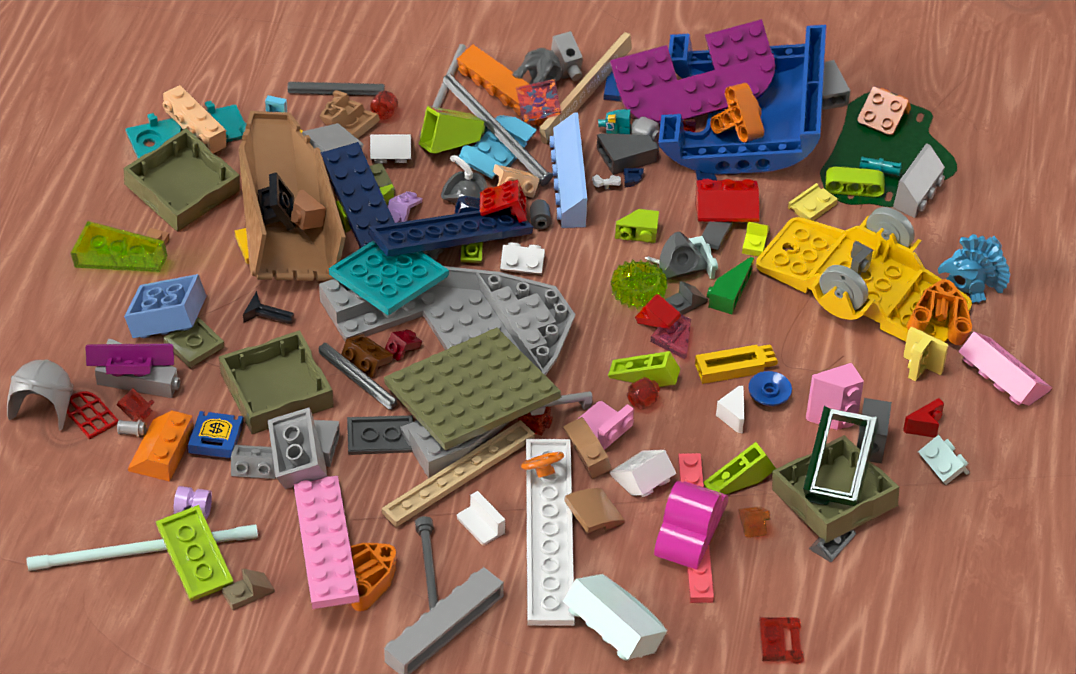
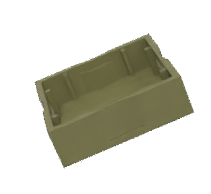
M187 128L165 141L156 150L143 155L123 168L124 184L177 232L240 191V175L221 158L211 153L206 145Z
M300 330L271 339L258 346L247 347L219 356L220 374L241 415L244 417V421L251 434L269 429L268 420L305 408H310L312 414L333 407L332 388L321 368L313 360L311 350Z
M845 435L825 445L816 487L850 493L861 450ZM812 453L797 458L777 468L772 473V490L820 538H823L825 543L898 506L899 486L870 461L860 501L855 506L829 502L828 505L810 503L805 498L803 487Z

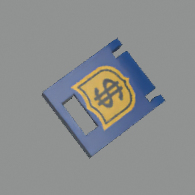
M200 411L188 444V452L231 458L234 446L237 445L243 427L244 417L238 416V419L235 420V415L208 412V415L205 416V411ZM202 440L219 442L223 444L222 446L202 444Z

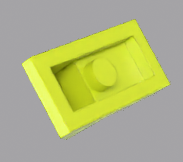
M748 222L742 254L759 257L764 251L770 226Z

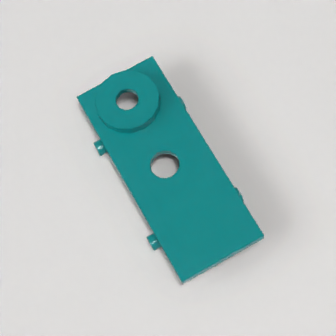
M212 101L205 102L206 111L226 129V142L242 139L243 135L239 131V127L245 124L237 105L215 109V104ZM151 113L147 115L149 123L125 128V131L139 159L143 155L159 148L165 141L181 132L183 128L173 118L158 121L157 116ZM151 141L154 142L155 145L148 147L145 146L144 143Z

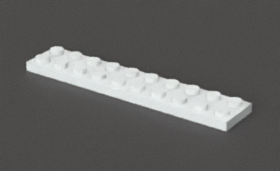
M526 439V460L552 452L564 453L562 460L551 464L555 470V473L538 477L536 469L526 470L527 625L574 626V615L569 612L570 607L564 602L567 593L574 583L572 511L564 502L565 495L572 493L570 439Z

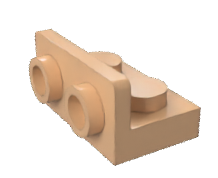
M495 164L493 172L499 176L497 186L502 185L506 181L518 179L525 196L534 197L540 180L531 172Z

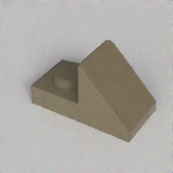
M242 569L243 580L222 588V593L232 610L275 592L264 573L249 569Z

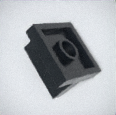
M277 172L269 174V187L258 190V203L264 226L281 221L287 230L295 228V223L291 221V213L293 211L294 195Z

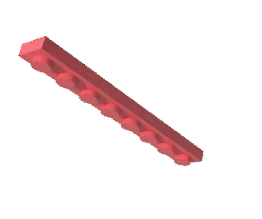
M701 453L678 454L680 481L704 487ZM708 545L698 569L687 567L690 603H713L714 594Z

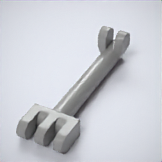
M590 391L562 395V398L530 413L531 415L544 414L547 406L579 402L582 408L587 410L591 407L593 396Z

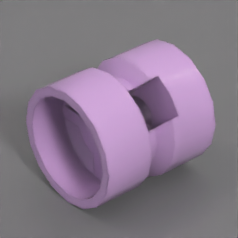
M178 486L174 498V514L199 505L204 518L207 519L212 503L211 490L197 489L193 491L191 487Z

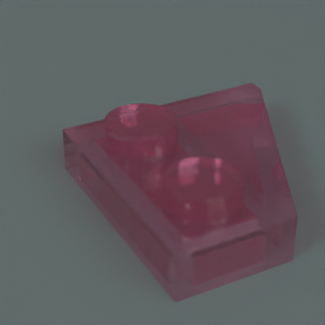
M681 314V317L669 329L658 327L651 335L650 342L686 359L691 319Z

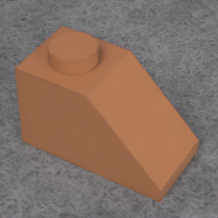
M299 190L294 201L291 221L302 230L322 227L326 207L304 190Z

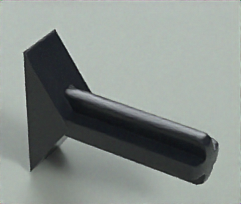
M257 291L243 313V323L257 316L291 324L294 319V313L260 304Z

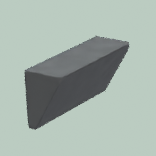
M851 530L825 543L823 538L819 537L809 549L827 561L832 562L856 533L854 530Z

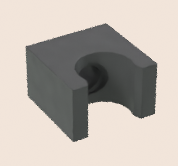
M864 398L862 415L876 416L879 424L869 461L882 464L892 402ZM859 426L856 445L860 450L866 427Z

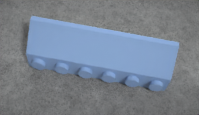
M573 113L553 128V136L549 137L550 148H554V150H551V162H555V164H552V174L556 176L554 178V191H558V193H555V205H559L556 208L557 220H561V228L586 227L587 191L578 113Z

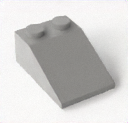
M310 408L268 420L275 475L285 489L294 487V484L303 480L314 481L327 477L325 458Z

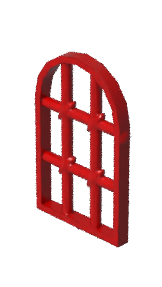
M80 391L71 395L69 403L76 410L70 413L67 408V414L89 440L118 424L119 420L94 393ZM80 396L86 404L78 407L73 399ZM85 396L93 397L95 400L88 401ZM98 402L105 411L98 412L93 407V404ZM87 407L91 408L96 416L88 418L82 410ZM80 413L86 421L80 424L73 415ZM107 413H108V414L112 417V419L114 420L113 422H111V423H109V424H108V422L102 417L103 415H105V414H107ZM100 419L106 426L98 430L92 421ZM88 424L95 432L89 434L83 426Z

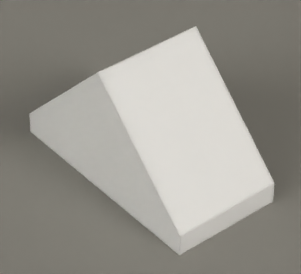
M738 386L717 402L716 416L737 433H743V386Z

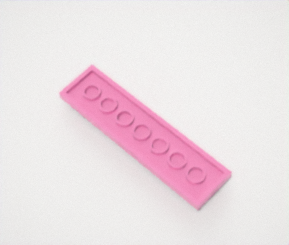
M338 475L327 476L314 481L303 480L294 484L312 609L359 602Z

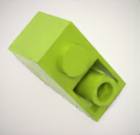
M638 209L616 221L615 239L656 243L659 211Z

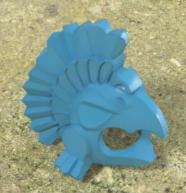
M974 234L969 238L961 237L959 242L963 249L955 251L951 258L944 261L939 266L938 273H950L947 280L953 282L961 292L969 293L972 303L986 301L984 293L985 284L989 287H994L998 293H1003V289L1007 288V283L1010 281L1011 274L1006 259L1003 256L1001 243L995 236L989 237L987 240L984 236L978 238ZM957 275L965 278L966 282L964 285H960L955 281Z

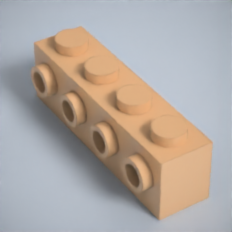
M179 85L163 93V107L165 111L183 129L187 128L202 141L211 153L214 154L227 147L226 129L183 87Z

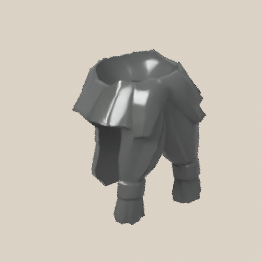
M538 48L528 52L522 65L513 72L515 78L522 79L527 70H529L532 78L529 84L537 90L545 84L559 81L562 76L559 58L552 50H547L546 48Z

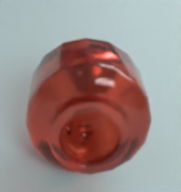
M378 92L371 101L370 110L373 113H377L380 120H387L396 112L398 99L392 92Z
M643 377L629 385L626 395L633 407L645 409L658 401L660 387L655 380L651 381L649 378Z

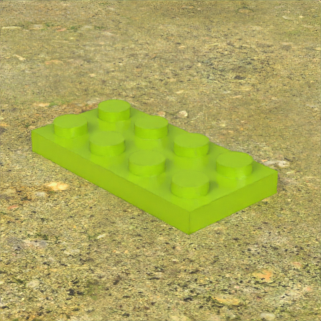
M199 505L156 521V526L190 602L233 584L230 572Z

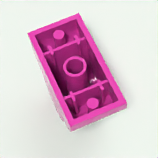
M677 481L671 490L666 504L663 524L657 537L654 556L697 570L728 504V495L686 481Z

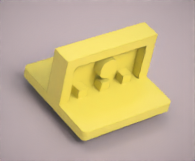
M910 327L904 350V358L910 360L908 364L910 369L908 378L916 381L925 369L941 375L944 370L949 345L923 331Z

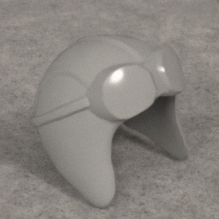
M34 360L24 364L17 370L14 376H11L7 398L8 419L12 420L16 417L24 398L28 394H40L54 404L58 415L59 430L61 431L64 426L69 400L73 393V384L68 373L57 363L50 360Z

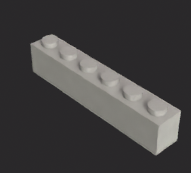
M485 567L471 574L464 584L457 586L448 597L441 599L431 611L424 613L414 625L408 626L397 639L391 640L384 648L385 663L398 674H411L500 600L504 593V582Z

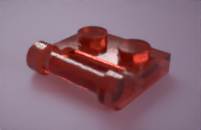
M759 617L762 661H791L794 664L804 662V652L801 651L799 629L801 628V621L799 618ZM784 628L790 630L792 650H786Z

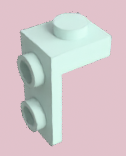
M703 236L690 238L689 240L696 246L707 262L706 271L710 279H714L715 271L718 270V263L716 258H713L711 255L710 245L706 244Z

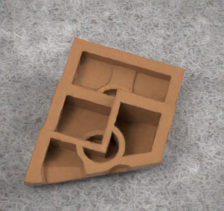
M337 90L333 93V100L326 104V108L319 116L327 126L338 123L357 139L380 121L377 113L365 110L362 103L350 100L347 93Z

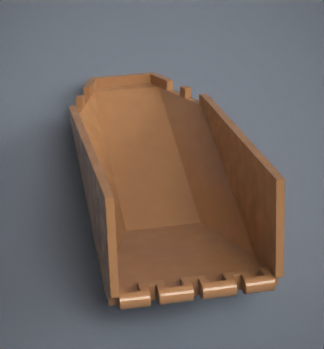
M250 111L239 147L251 275L256 276L257 280H272L275 277V280L292 281L293 277H295L296 281H313L314 278H316V281H329L333 278L329 275V268L341 261L346 236L324 161L320 154L321 151L319 147L313 148L310 144L311 138L309 135L304 136L300 132V124L291 113ZM277 172L293 193L294 201L299 190H304L326 207L323 226L302 230L295 224V228L287 230L281 221L264 226L258 203V190L269 187V174Z

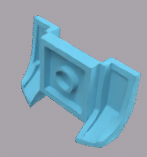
M499 115L495 118L524 148L528 140L537 131V129L516 117ZM485 126V134L481 137L480 141L473 147L464 145L459 158L464 160L469 167L493 179L496 175L493 172L495 164L510 167L517 157Z

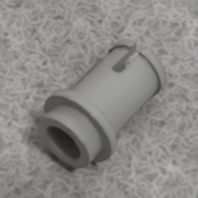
M142 420L137 422L118 421V434H132L137 437L146 434L147 424L142 422Z

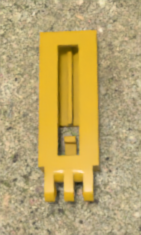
M751 345L695 355V367L702 384L756 375L764 372L765 367L778 364L771 345Z

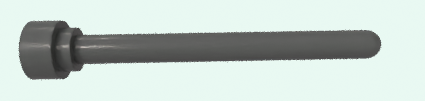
M423 516L415 520V528L422 541L429 609L431 611L438 603L430 539L434 526L432 518Z

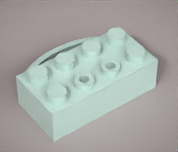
M603 574L575 579L564 599V602L570 607L569 612L574 616L583 618L590 628L595 629L602 635V639L605 642L612 644L618 650L617 655L623 660L655 653L667 633L664 625L648 608Z

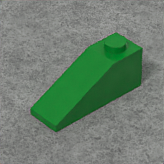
M749 257L719 277L713 287H709L706 296L709 299V308L733 314L752 274L754 258Z

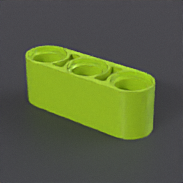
M831 167L826 172V190L830 193L879 197L884 193L885 176L879 170Z

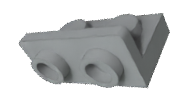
M235 445L231 454V476L274 479L276 475L272 447Z

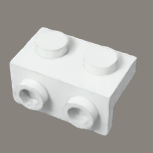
M518 243L503 245L501 271L542 275L545 249H541V246L538 245L520 247L521 244Z

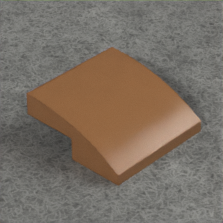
M602 488L585 489L565 495L564 502L587 533L602 527L607 531L625 523L624 518Z

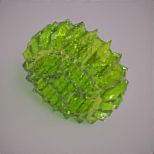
M633 259L631 263L625 261L623 265H618L617 270H614L612 274V294H614L616 300H620L621 305L627 303L628 308L631 306H635L636 309L639 306L644 307L656 294L664 298L667 289L666 274L663 273L662 268L657 267V263L651 265L650 261L642 262L641 259L639 262H635Z

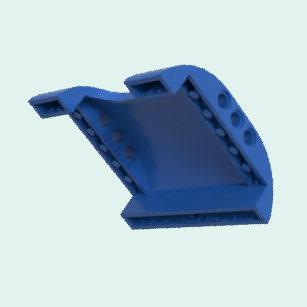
M826 25L806 26L805 44L770 46L775 60L774 75L766 92L757 99L761 108V121L764 127V136L762 138L742 142L737 135L736 129L719 134L714 133L711 129L710 120L713 116L726 110L724 109L709 113L707 125L701 132L685 131L681 114L661 115L659 147L666 155L680 165L695 171L700 170V172L711 174L775 171L792 166L806 158L814 150L821 137ZM690 33L670 35L669 53L674 71L679 77L684 79L714 70L709 50L693 51Z

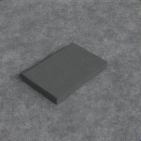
M413 415L347 417L348 455L413 452L412 447L407 444L400 432L401 426L413 422Z

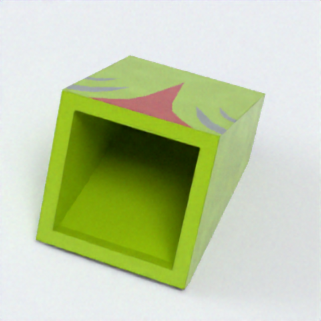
M427 106L419 145L431 153H439L478 142L485 131L484 121L471 113Z

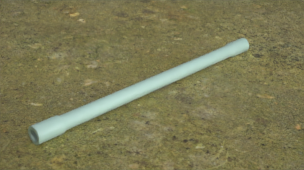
M256 524L211 532L216 543L258 538ZM163 539L55 555L27 557L28 571L53 566L167 550Z

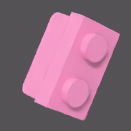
M599 401L579 418H584L605 450L633 426L634 408L627 404L617 412L604 402Z

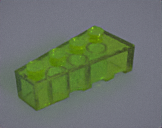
M87 221L71 251L75 268L160 272L168 256L163 240Z

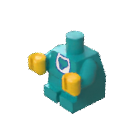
M618 109L606 113V119H598V127H606V133L630 134V109Z

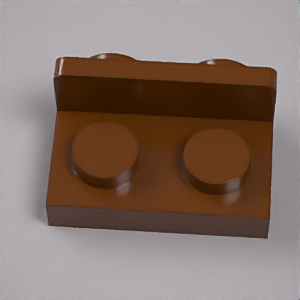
M363 334L346 339L341 353L342 356L370 378L375 377L379 366L391 363L394 356Z

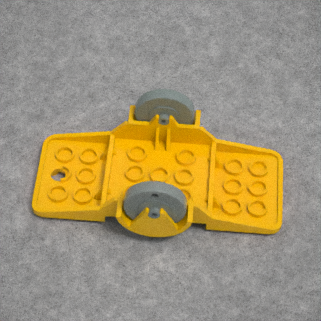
M888 207L875 209L860 226L847 230H841L802 217L792 218L756 260V268L762 273L804 293H807L809 289L812 290L818 303L831 314L848 320L858 319L864 315L879 322L881 330L905 342L908 335L907 322L922 294L927 288L943 280L925 269L918 255L913 252L922 240L917 239L912 244L915 232L910 221L899 211ZM855 241L873 250L870 267L865 273L862 272L860 275L850 269L852 263L851 252ZM782 247H784V248L793 247L794 250H789V249H788L787 251H785V250H783ZM959 290L966 300L968 311H970L972 306L970 297ZM934 306L931 319L924 333L946 343L948 341L949 310L946 321L941 320L939 322L937 318H934Z

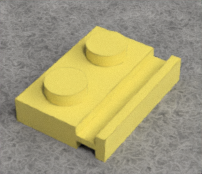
M816 183L791 200L788 208L793 209L799 217L814 221L837 205L838 198L824 188L820 189Z

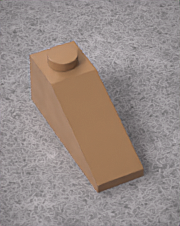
M583 417L563 426L592 479L612 470L605 450Z

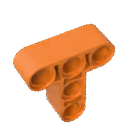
M741 83L727 87L725 89V98L729 109L711 118L710 125L712 131L719 134L736 129L737 135L742 142L762 138L764 136V127L750 86L747 83Z

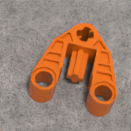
M943 279L924 291L907 322V328L909 330L910 327H914L924 332L931 319L934 306V318H937L939 322L941 320L946 321L949 310L948 339L952 344L963 345L972 330L967 303L954 283Z
M359 543L350 546L354 572L358 579L356 584L359 602L351 603L352 608L355 610L365 611L369 609L390 587L396 570V549L390 544Z

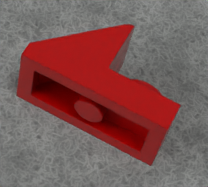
M656 294L635 316L638 324L669 329L681 317V314L664 298Z
M937 398L907 415L903 431L907 434L936 437L939 429L937 421L943 415L944 402Z

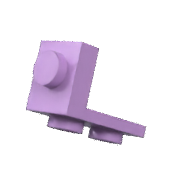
M409 191L390 199L388 209L394 222L407 221L410 208L422 203L423 199L417 197L416 193Z

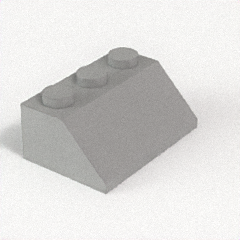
M926 143L900 179L893 208L914 218L919 211H924L927 200L933 198L936 187H940L945 179V176H943L945 167L929 144Z

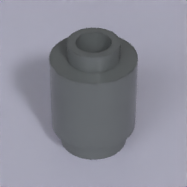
M535 200L530 206L531 224L534 228L545 229L551 224L550 206L545 200Z

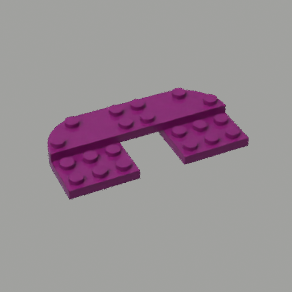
M762 19L705 34L714 70L677 80L667 45L610 60L624 108L630 109L633 119L646 117L657 122L660 126L661 115L681 114L682 121L686 122L691 118L729 109L725 98V89L729 86L747 83L751 88L753 96L759 99L768 89L775 70L774 55L771 52Z

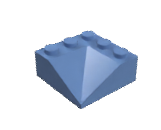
M199 274L140 285L124 316L132 338H147L159 333L164 335L171 331H186L193 327L207 296Z

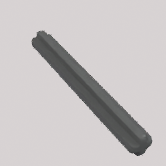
M288 82L287 87L288 93L333 94L336 90L348 95L383 96L385 94L384 84Z
M323 343L319 346V353L385 407L392 410L397 406V399L328 343Z

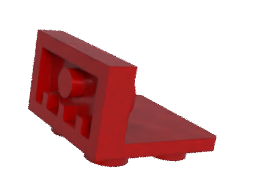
M518 179L506 181L500 186L489 187L480 192L481 216L510 207L512 215L517 216L519 223L527 220V198Z

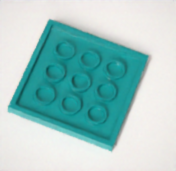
M373 240L330 267L329 275L386 315H390L447 278L449 270L421 251L413 254L408 253L387 257Z

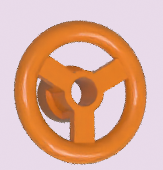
M552 452L528 459L521 464V468L524 470L536 469L538 477L555 473L554 466H551V464L562 460L564 453Z

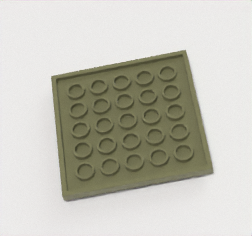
M498 328L488 330L481 335L470 338L463 343L452 346L447 350L384 377L385 385L444 450H448L562 398L561 391Z

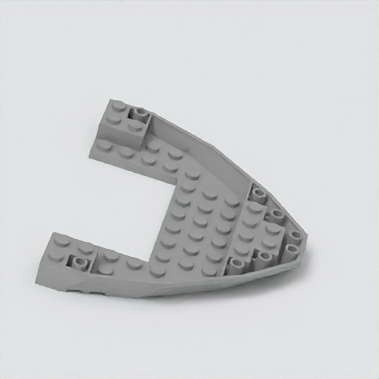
M444 266L449 270L447 278L390 315H386L336 279L319 284L320 302L344 341L360 334L369 336L424 316L445 350L481 335L488 330L498 328L545 376L557 361L575 319V313L556 286L496 271ZM418 420L401 426L400 432L407 444L412 447L413 454L425 474L430 478L492 439L509 422L448 450H444Z

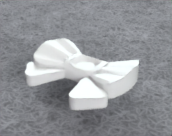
M599 175L592 177L593 184L596 187L605 185V189H609V185H621V177L611 175L609 179H602Z

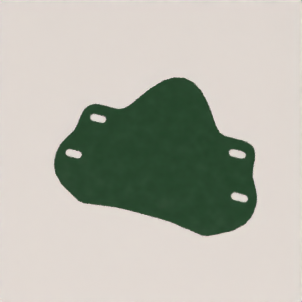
M868 92L849 103L844 126L832 154L820 170V177L826 190V172L831 167L860 169L861 157L877 160L883 158L884 161L902 163L900 176L884 173V193L879 197L855 195L853 199H849L848 195L831 193L838 198L839 202L845 204H874L893 207L900 179L926 143L932 147L945 167L943 172L944 180L956 173L957 163L952 154L929 134L933 115L925 108L910 103L911 110L909 114H903L893 135H887L860 124L858 116L870 94ZM919 113L924 114L921 122L916 121ZM887 192L893 193L890 201L885 200Z

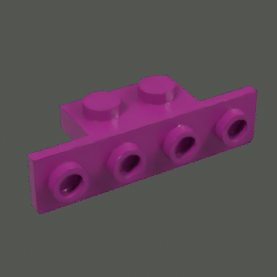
M87 344L85 347L86 366H106V374H112L115 377L125 374L145 376L151 373L152 366L174 365L173 344Z

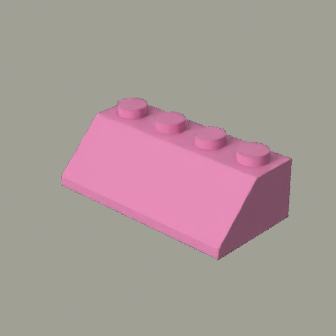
M973 332L959 350V353L964 356V362L972 367L975 365L979 368L978 373L986 379L991 378L995 382L993 385L1002 392L1007 391L1011 395L1009 398L1017 405L1022 403L1029 406L1052 389L1050 385L988 336Z

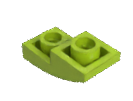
M483 242L462 245L461 262L482 263Z

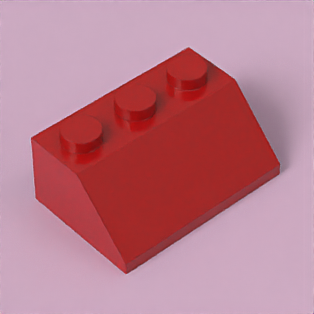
M731 179L696 180L695 205L698 222H759V188L757 181L751 179H744L742 181Z

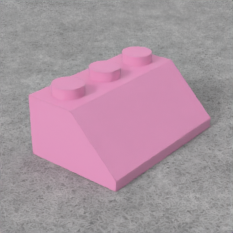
M852 363L812 375L806 413L807 421L819 424L824 406L858 414L864 381ZM832 420L830 428L839 430L845 427L849 428L854 424Z

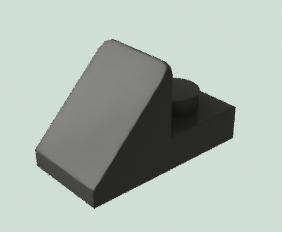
M680 281L679 292L665 299L680 312L681 316L708 302V299L695 286Z

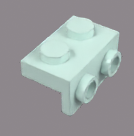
M938 435L918 452L944 484L947 485L960 473L964 472L967 475L970 472L965 467L968 465V462L961 454L956 456L953 453L956 448L948 439L943 441Z

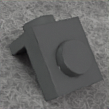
M855 241L851 252L852 263L850 269L859 275L862 272L865 273L870 267L873 250Z

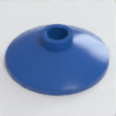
M764 371L751 378L748 390L751 397L758 403L776 406L783 404L790 398L792 386L784 375L773 371Z

